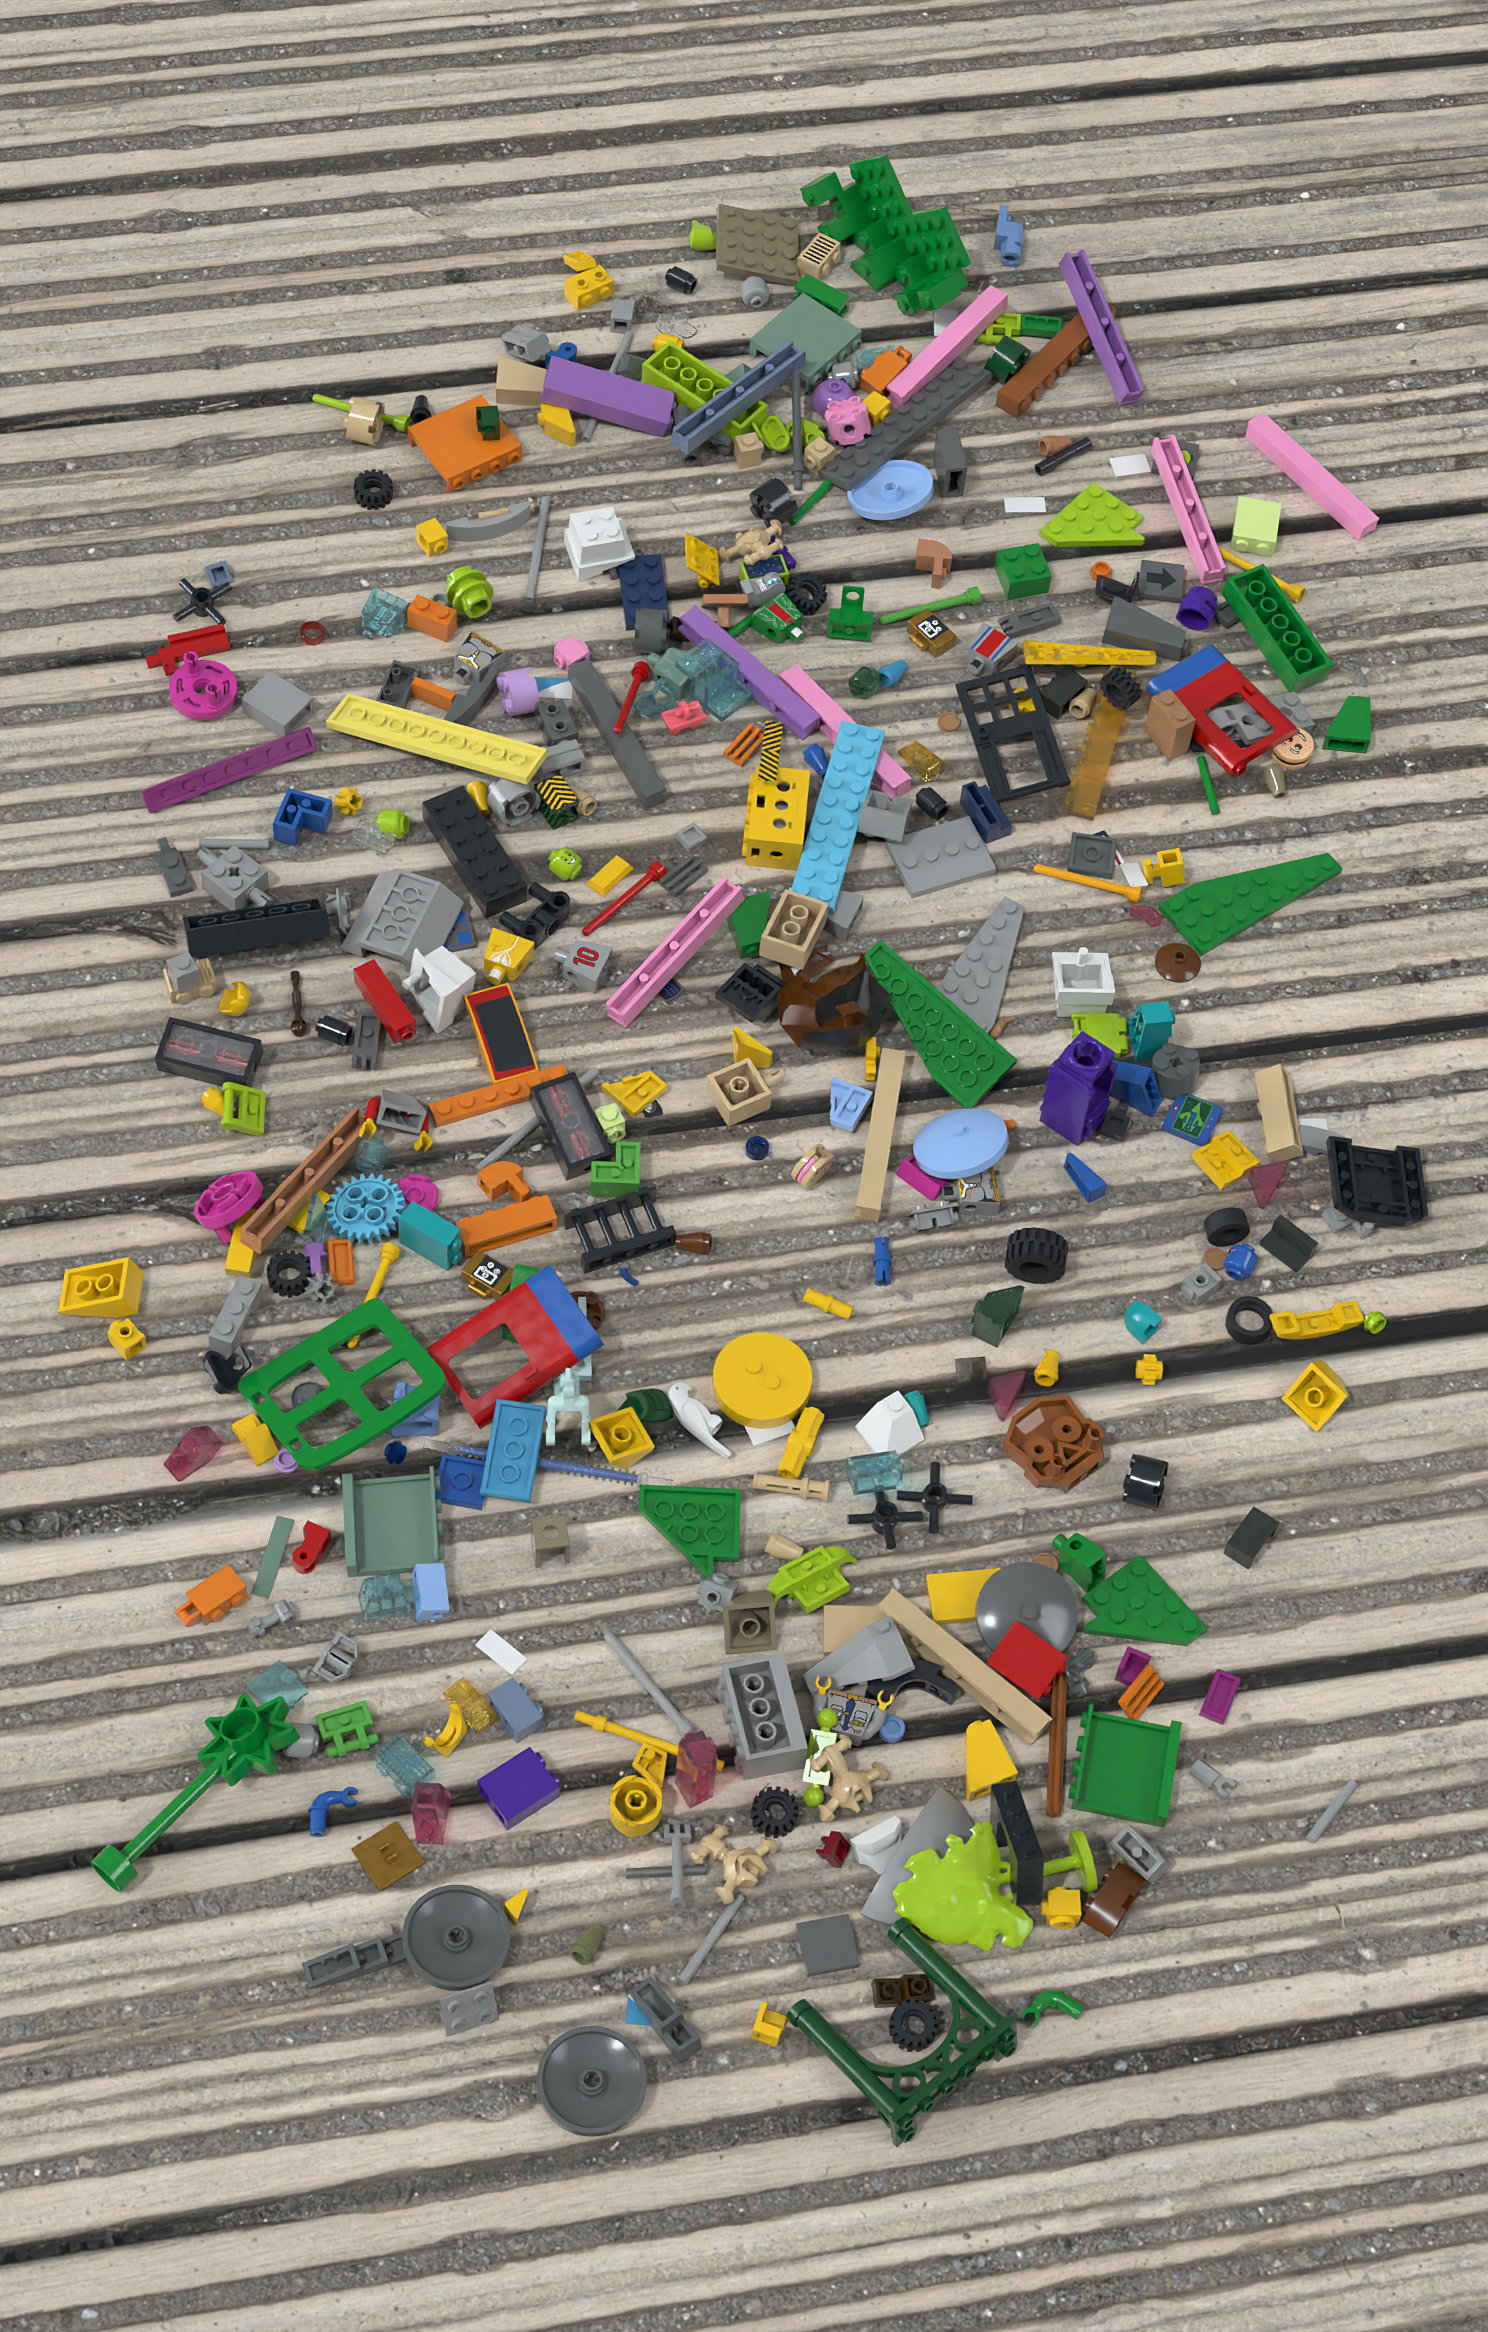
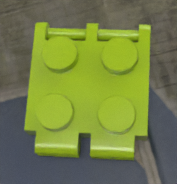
M1118 1013L1071 1014V1020L1074 1022L1073 1039L1081 1031H1084L1115 1052L1114 1058H1120V1054L1128 1053L1126 1018L1118 1017Z

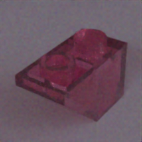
M209 1426L189 1428L164 1462V1466L178 1482H181L209 1463L224 1443Z
M415 1783L411 1810L416 1842L418 1844L443 1845L451 1793L440 1783Z

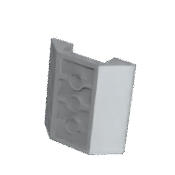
M399 868L378 875L344 940L341 950L363 957L366 950H370L403 961L405 972L410 973L414 950L417 948L425 957L437 948L444 946L464 906V902L441 882Z

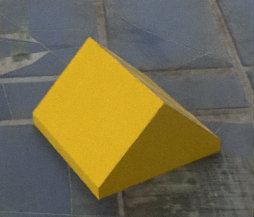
M632 1407L592 1419L589 1422V1427L610 1464L627 1470L655 1447Z

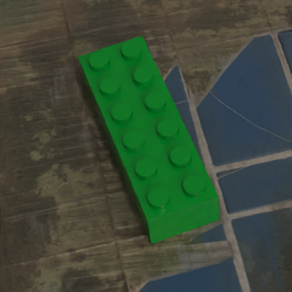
M1261 564L1227 578L1221 594L1289 693L1300 691L1326 680L1334 664L1266 566Z

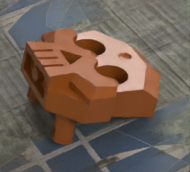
M1069 1395L1039 1397L1012 1417L1002 1450L1013 1462L1025 1470L1024 1476L1036 1488L1055 1487L1062 1489L1066 1494L1074 1486L1088 1478L1089 1475L1099 1470L1104 1458V1431L1091 1418H1084ZM1063 1429H1068L1070 1433H1064ZM1035 1450H1041L1043 1453L1038 1454Z

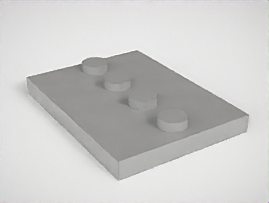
M969 816L906 834L902 842H890L887 840L885 842V847L912 899L996 873V867Z

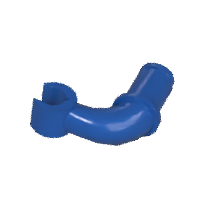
M347 1787L343 1791H326L319 1794L308 1808L310 1813V1836H325L326 1813L329 1812V1806L335 1803H342L346 1808L357 1806L358 1800H349L347 1798L348 1795L358 1794V1790L355 1787Z

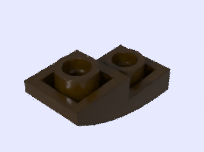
M903 1974L900 1978H874L871 1982L874 2008L896 2007L901 2005V2002L904 2000L910 2002V1999H915V2002L922 2000L924 2003L932 2000L929 1977L926 1974Z

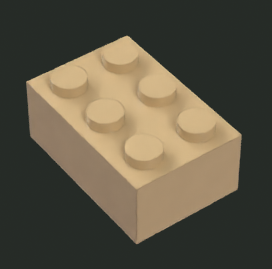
M785 889L761 936L759 956L803 970L827 921L829 903Z

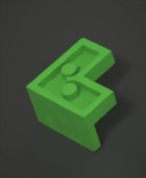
M616 1141V1162L592 1161L591 1197L617 1198L636 1192L639 1189L641 1142Z

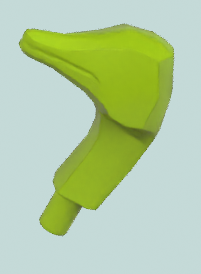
M693 220L689 235L690 248L697 251L716 249V232H713L709 226L702 225L697 220Z

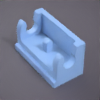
M444 1563L416 1564L411 1577L417 1622L443 1619V1613H448L450 1610Z

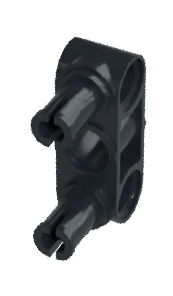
M537 882L532 883L528 894L539 900L542 904L535 908L525 921L519 920L508 911L503 912L499 918V923L513 932V935L533 941L534 950L549 936L554 934L570 913V897L567 893L563 891H549Z

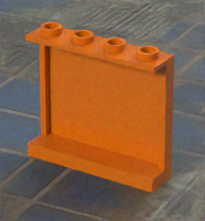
M482 395L408 427V443L412 448L418 446L446 481L447 493L459 490L467 484L478 481L491 473H496L500 469L522 460L521 443L500 417V440L483 441L482 432L477 431L476 407L490 405Z

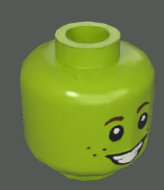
M563 847L560 850L555 848L548 857L551 861L549 870L563 881L573 880L583 868L581 865L582 858L569 847Z

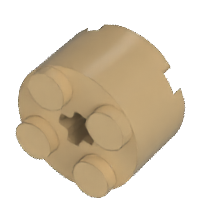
M352 397L349 404L350 414L345 416L343 428L347 429L346 438L375 445V442L379 441L384 421H381V414L385 415V405L383 402Z

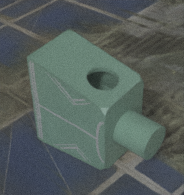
M673 647L669 648L663 656L651 652L647 659V664L654 667L653 681L678 700L682 699L703 670V658Z

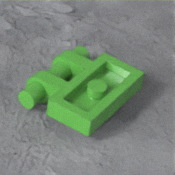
M366 1700L315 1715L323 1743L333 1740L335 1744L325 1748L328 1758L347 1756V1752L360 1748L363 1751L369 1749L370 1745L379 1743L376 1733L370 1735L365 1733L366 1729L373 1727V1721ZM356 1733L357 1739L343 1743V1736Z

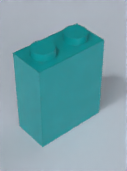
M412 1201L398 1218L399 1243L448 1271L453 1264H458L463 1255L461 1252L463 1242L461 1240V1229Z

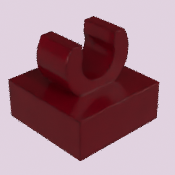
M831 1831L829 1837H821V1841L825 1845L823 1850L816 1849L815 1852L820 1858L826 1859L832 1867L841 1868L851 1845L840 1832Z

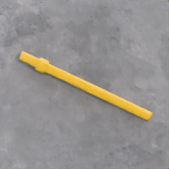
M577 1710L574 1717L576 1721L593 1726V1730L602 1733L607 1731L641 1744L645 1742L672 1755L721 1772L723 1770L724 1761L610 1722L607 1717L601 1715L596 1717Z

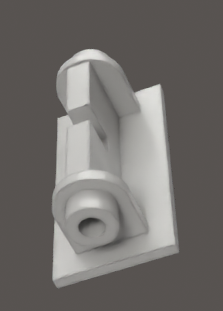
M336 888V895L330 894L326 899L327 914L330 917L328 918L330 934L333 938L339 937L342 933L348 935L352 927V920L349 916V909L351 908L350 899L339 888Z
M949 1201L935 1203L936 1207L927 1208L926 1205L912 1207V1211L906 1214V1217L912 1216L913 1220H909L911 1230L919 1231L933 1228L932 1219L934 1218L937 1227L954 1225V1222L958 1221V1214L953 1212L952 1209L958 1206L957 1203L950 1204Z

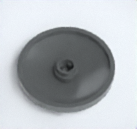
M1019 1562L1001 1568L984 1583L976 1601L975 1620L982 1640L992 1652L1015 1620L1062 1652L1074 1636L1078 1621V1608L1072 1589L1060 1574L1042 1564Z
M446 1885L424 1894L409 1910L402 1931L403 1952L414 1973L426 1983L450 1991L466 1990L484 1984L494 1977L508 1956L511 1939L508 1918L499 1903L486 1892L467 1885Z
M584 2026L572 2029L559 2036L550 2044L539 2063L537 2092L544 2111L559 2127L576 2135L588 2137L603 2136L621 2129L635 2117L645 2098L647 2072L641 2054L630 2040L609 2028Z

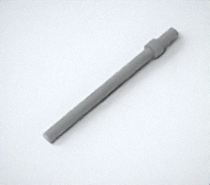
M612 1631L607 1632L604 1635V1639L678 1727L677 1732L683 1739L687 1738L697 1752L704 1750L706 1745L694 1732L695 1727L689 1720L685 1721Z

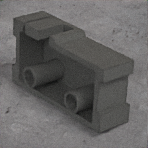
M393 660L376 701L406 709L409 699L412 697V682L415 677L421 679V667L416 665L409 666L401 664V661Z

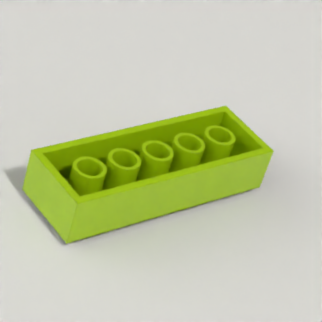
M670 340L642 364L641 382L675 392L673 401L676 402V405H686L691 408L692 413L733 383ZM759 400L719 430L718 433L726 434L734 443L735 436L756 432L752 423L755 422L761 428L762 422L767 417L768 405Z

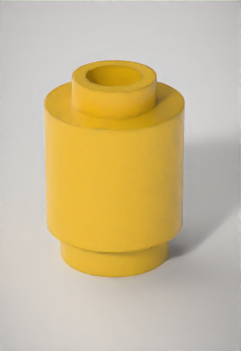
M660 332L658 336H654L652 348H655V352H657L670 340L684 349L685 341L681 340L678 336Z

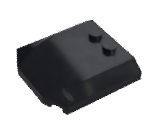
M1328 1137L1326 1145L1335 1209L1357 1221L1406 1227L1426 1220L1428 1208L1420 1148L1397 1145L1395 1150L1391 1151L1352 1145V1139Z

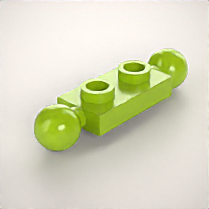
M824 1708L817 1714V1723L820 1726V1730L811 1729L803 1782L811 1783L803 1795L804 1802L809 1807H818V1804H822L824 1793L821 1790V1785L830 1786L832 1772L828 1771L827 1766L824 1765L820 1772L817 1773L811 1770L809 1761L811 1757L814 1759L819 1757L825 1746L837 1743L838 1734L830 1732V1729L837 1723V1714L830 1708Z

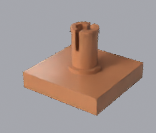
M703 594L701 597V607L718 608V625L721 628H731V608L745 607L748 604V594Z

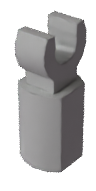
M1200 1759L1195 1762L1189 1771L1192 1777L1209 1789L1213 1788L1216 1795L1222 1800H1225L1228 1796V1793L1223 1791L1222 1787L1226 1786L1233 1790L1236 1785L1233 1780L1220 1777V1773Z

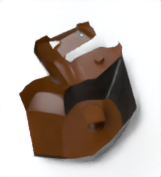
M827 945L816 947V950L811 952L803 970L779 962L782 980L788 984L777 993L780 1025L798 1048L817 1050L857 1049L879 1031L890 994L866 970L864 953L861 952L860 958L855 964L841 966L820 976L816 982H809V978L836 961L828 951Z

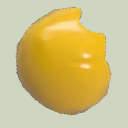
M241 981L232 982L231 984L234 985V988L224 990L219 1006L220 1013L238 1017L248 1009L251 993L247 984Z

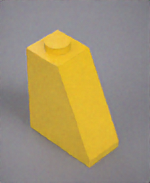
M989 1719L984 1722L978 1720L971 1723L966 1729L964 1737L966 1798L968 1802L991 1793L992 1784L1016 1781L1018 1775L991 1720Z

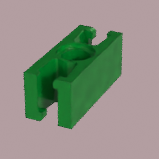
M805 274L795 285L797 293L794 295V300L804 293L842 318L849 310V306L846 304L850 301V296L808 274Z

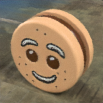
M1298 728L1300 732L1270 749L1273 761L1284 769L1298 770L1310 762L1314 741L1310 734L1301 728Z

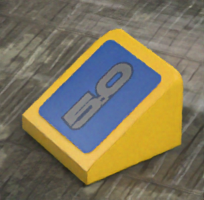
M527 1888L522 1889L505 1902L504 1912L515 1926L518 1925L528 1900Z

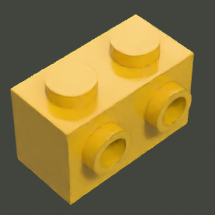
M598 265L566 279L564 295L578 311L612 296L614 280L601 265Z

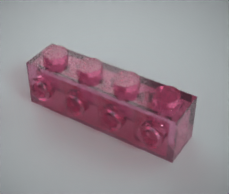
M703 1730L684 1735L681 1741H679L675 1784L689 1808L712 1798L718 1760L717 1748L713 1739L710 1736L706 1737Z

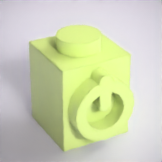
M616 1103L602 1105L593 1111L607 1143H616V1141L624 1138L626 1135L625 1119Z

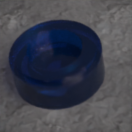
M761 1136L749 1138L745 1145L747 1157L755 1161L765 1159L769 1153L768 1141Z

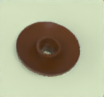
M1171 943L1159 949L1155 957V967L1158 973L1166 980L1184 983L1198 975L1201 968V960L1197 952L1191 947L1181 943Z

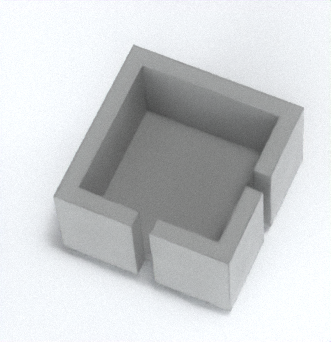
M869 789L862 805L857 832H862L865 836L883 837L890 842H902L909 824L913 799L893 795L890 811H887L889 794Z

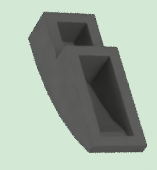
M651 1976L629 1991L630 1996L641 2013L680 2064L702 2048L700 2036L684 2019L682 2011Z

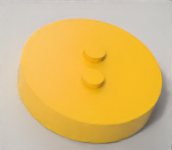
M768 1332L749 1333L732 1340L719 1353L713 1369V1394L720 1409L733 1421L751 1428H775L794 1420L808 1403L812 1386L811 1366L804 1352L789 1339Z

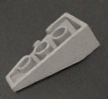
M888 1616L863 1628L803 1674L802 1677L810 1693L815 1695L818 1691L815 1683L818 1675V1683L821 1686H825L828 1683V1676L830 1677L831 1685L826 1689V1692H829V1689L842 1690L845 1685L858 1683L859 1686L867 1685L869 1680L882 1678L883 1681L892 1680L914 1670L915 1667L897 1627L891 1617Z

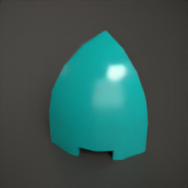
M1135 1301L1126 1309L1124 1322L1131 1335L1141 1344H1144L1159 1330L1162 1317L1146 1304Z

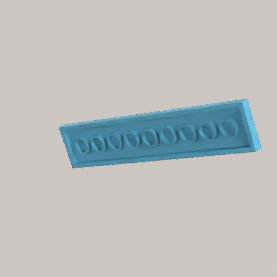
M841 721L791 891L829 903L828 914L834 913L857 834L862 805L870 789L885 737V730Z

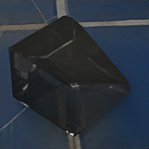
M985 1356L955 1359L957 1383L987 1381Z

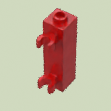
M375 959L354 968L355 984L389 1033L394 1044L412 1038L416 1034V1020Z

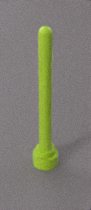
M314 394L312 397L316 403L347 412L351 410L349 409L350 403L319 394ZM381 414V421L392 424L397 431L406 433L408 427H410L411 417L404 414L396 416Z

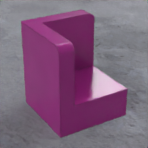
M1127 1646L1114 1680L1130 1686L1145 1666L1149 1665L1151 1656Z

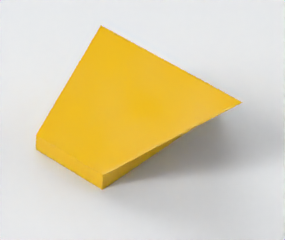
M735 1026L733 1028L732 1049L734 1063L750 1058L755 1068H769L772 1064L773 1052Z

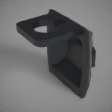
M1136 572L1131 586L1097 575L1095 594L1110 603L1113 602L1114 596L1131 603L1140 580V572Z

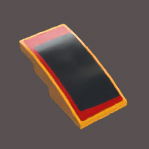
M509 983L463 995L464 1003L471 1018V1025L479 1043V1050L492 1083H500L539 1071Z

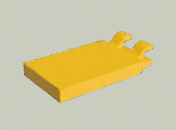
M1001 1568L927 1574L926 1584L932 1620L938 1625L976 1621L975 1606L979 1592L984 1583Z

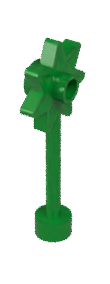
M243 1693L240 1695L234 1710L226 1716L209 1717L205 1720V1725L214 1737L197 1754L198 1760L205 1769L120 1852L112 1845H107L90 1862L94 1870L110 1887L121 1893L138 1876V1872L132 1863L221 1776L232 1787L251 1768L268 1775L276 1772L275 1751L291 1745L300 1739L295 1727L284 1722L290 1711V1707L282 1696H278L257 1708L247 1693Z

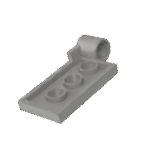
M1295 691L1267 697L1282 713L1289 716L1287 718L1297 728L1305 731L1313 729L1315 724ZM1247 702L1217 708L1208 714L1228 736L1237 729L1246 745L1256 743L1275 731ZM1242 721L1250 723L1251 726L1245 725Z

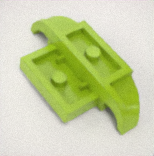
M821 1545L778 1568L779 1572L772 1578L766 1591L771 1592L775 1607L778 1600L786 1595L789 1600L794 1598L805 1613L808 1614L850 1591L849 1583L840 1574V1566L847 1562H852L853 1565L858 1562L854 1555L846 1548L835 1546L824 1548Z

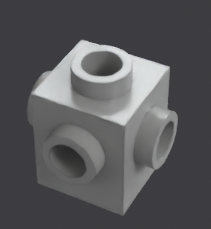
M710 1573L706 1580L701 1579L697 1589V1594H700L698 1604L704 1605L705 1609L712 1612H723L722 1604L735 1598L739 1583L730 1580L725 1574Z

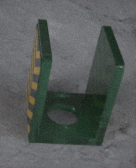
M560 773L534 784V789L541 798L538 809L552 830L578 820V815L572 807L578 805L579 801Z

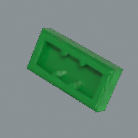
M1021 314L1020 335L1053 338L1062 329L1063 318Z

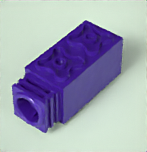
M1081 1031L1048 1069L1050 1074L1045 1083L1047 1088L1042 1096L1044 1100L1039 1109L1041 1111L1039 1121L1076 1146H1079L1083 1140L1087 1141L1096 1128L1103 1123L1111 1103L1109 1097L1118 1065L1113 1062L1115 1052L1084 1031Z

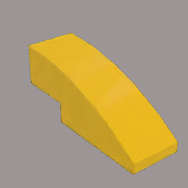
M249 1209L236 1221L225 1264L226 1275H241L251 1278L257 1252L240 1243L242 1226L257 1211L256 1209Z

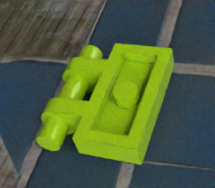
M1003 312L983 331L986 334H980L977 337V342H983L985 345L998 344L1004 336L992 335L993 333L1005 334V336L1009 337L1011 335H1019L1021 314ZM1011 337L1019 342V337Z

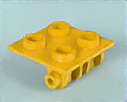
M685 532L686 567L698 574L697 583L701 588H707L711 583L719 586L718 551Z

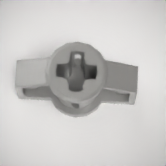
M338 1631L333 1640L323 1650L320 1659L312 1671L331 1684L348 1678L354 1672L359 1662L358 1643ZM339 1643L355 1651L354 1658L338 1649ZM328 1663L343 1674L335 1676L323 1667Z

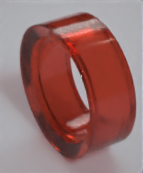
M316 621L304 623L300 628L302 642L310 646L322 643L325 638L323 625ZM315 629L321 634L315 639H310L304 633Z

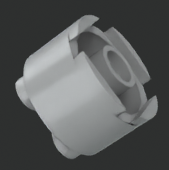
M502 778L499 781L492 782L488 787L490 792L487 803L505 825L509 824L511 827H516L524 824L533 816L531 812L534 808L538 810L540 806V795L530 783L526 785Z

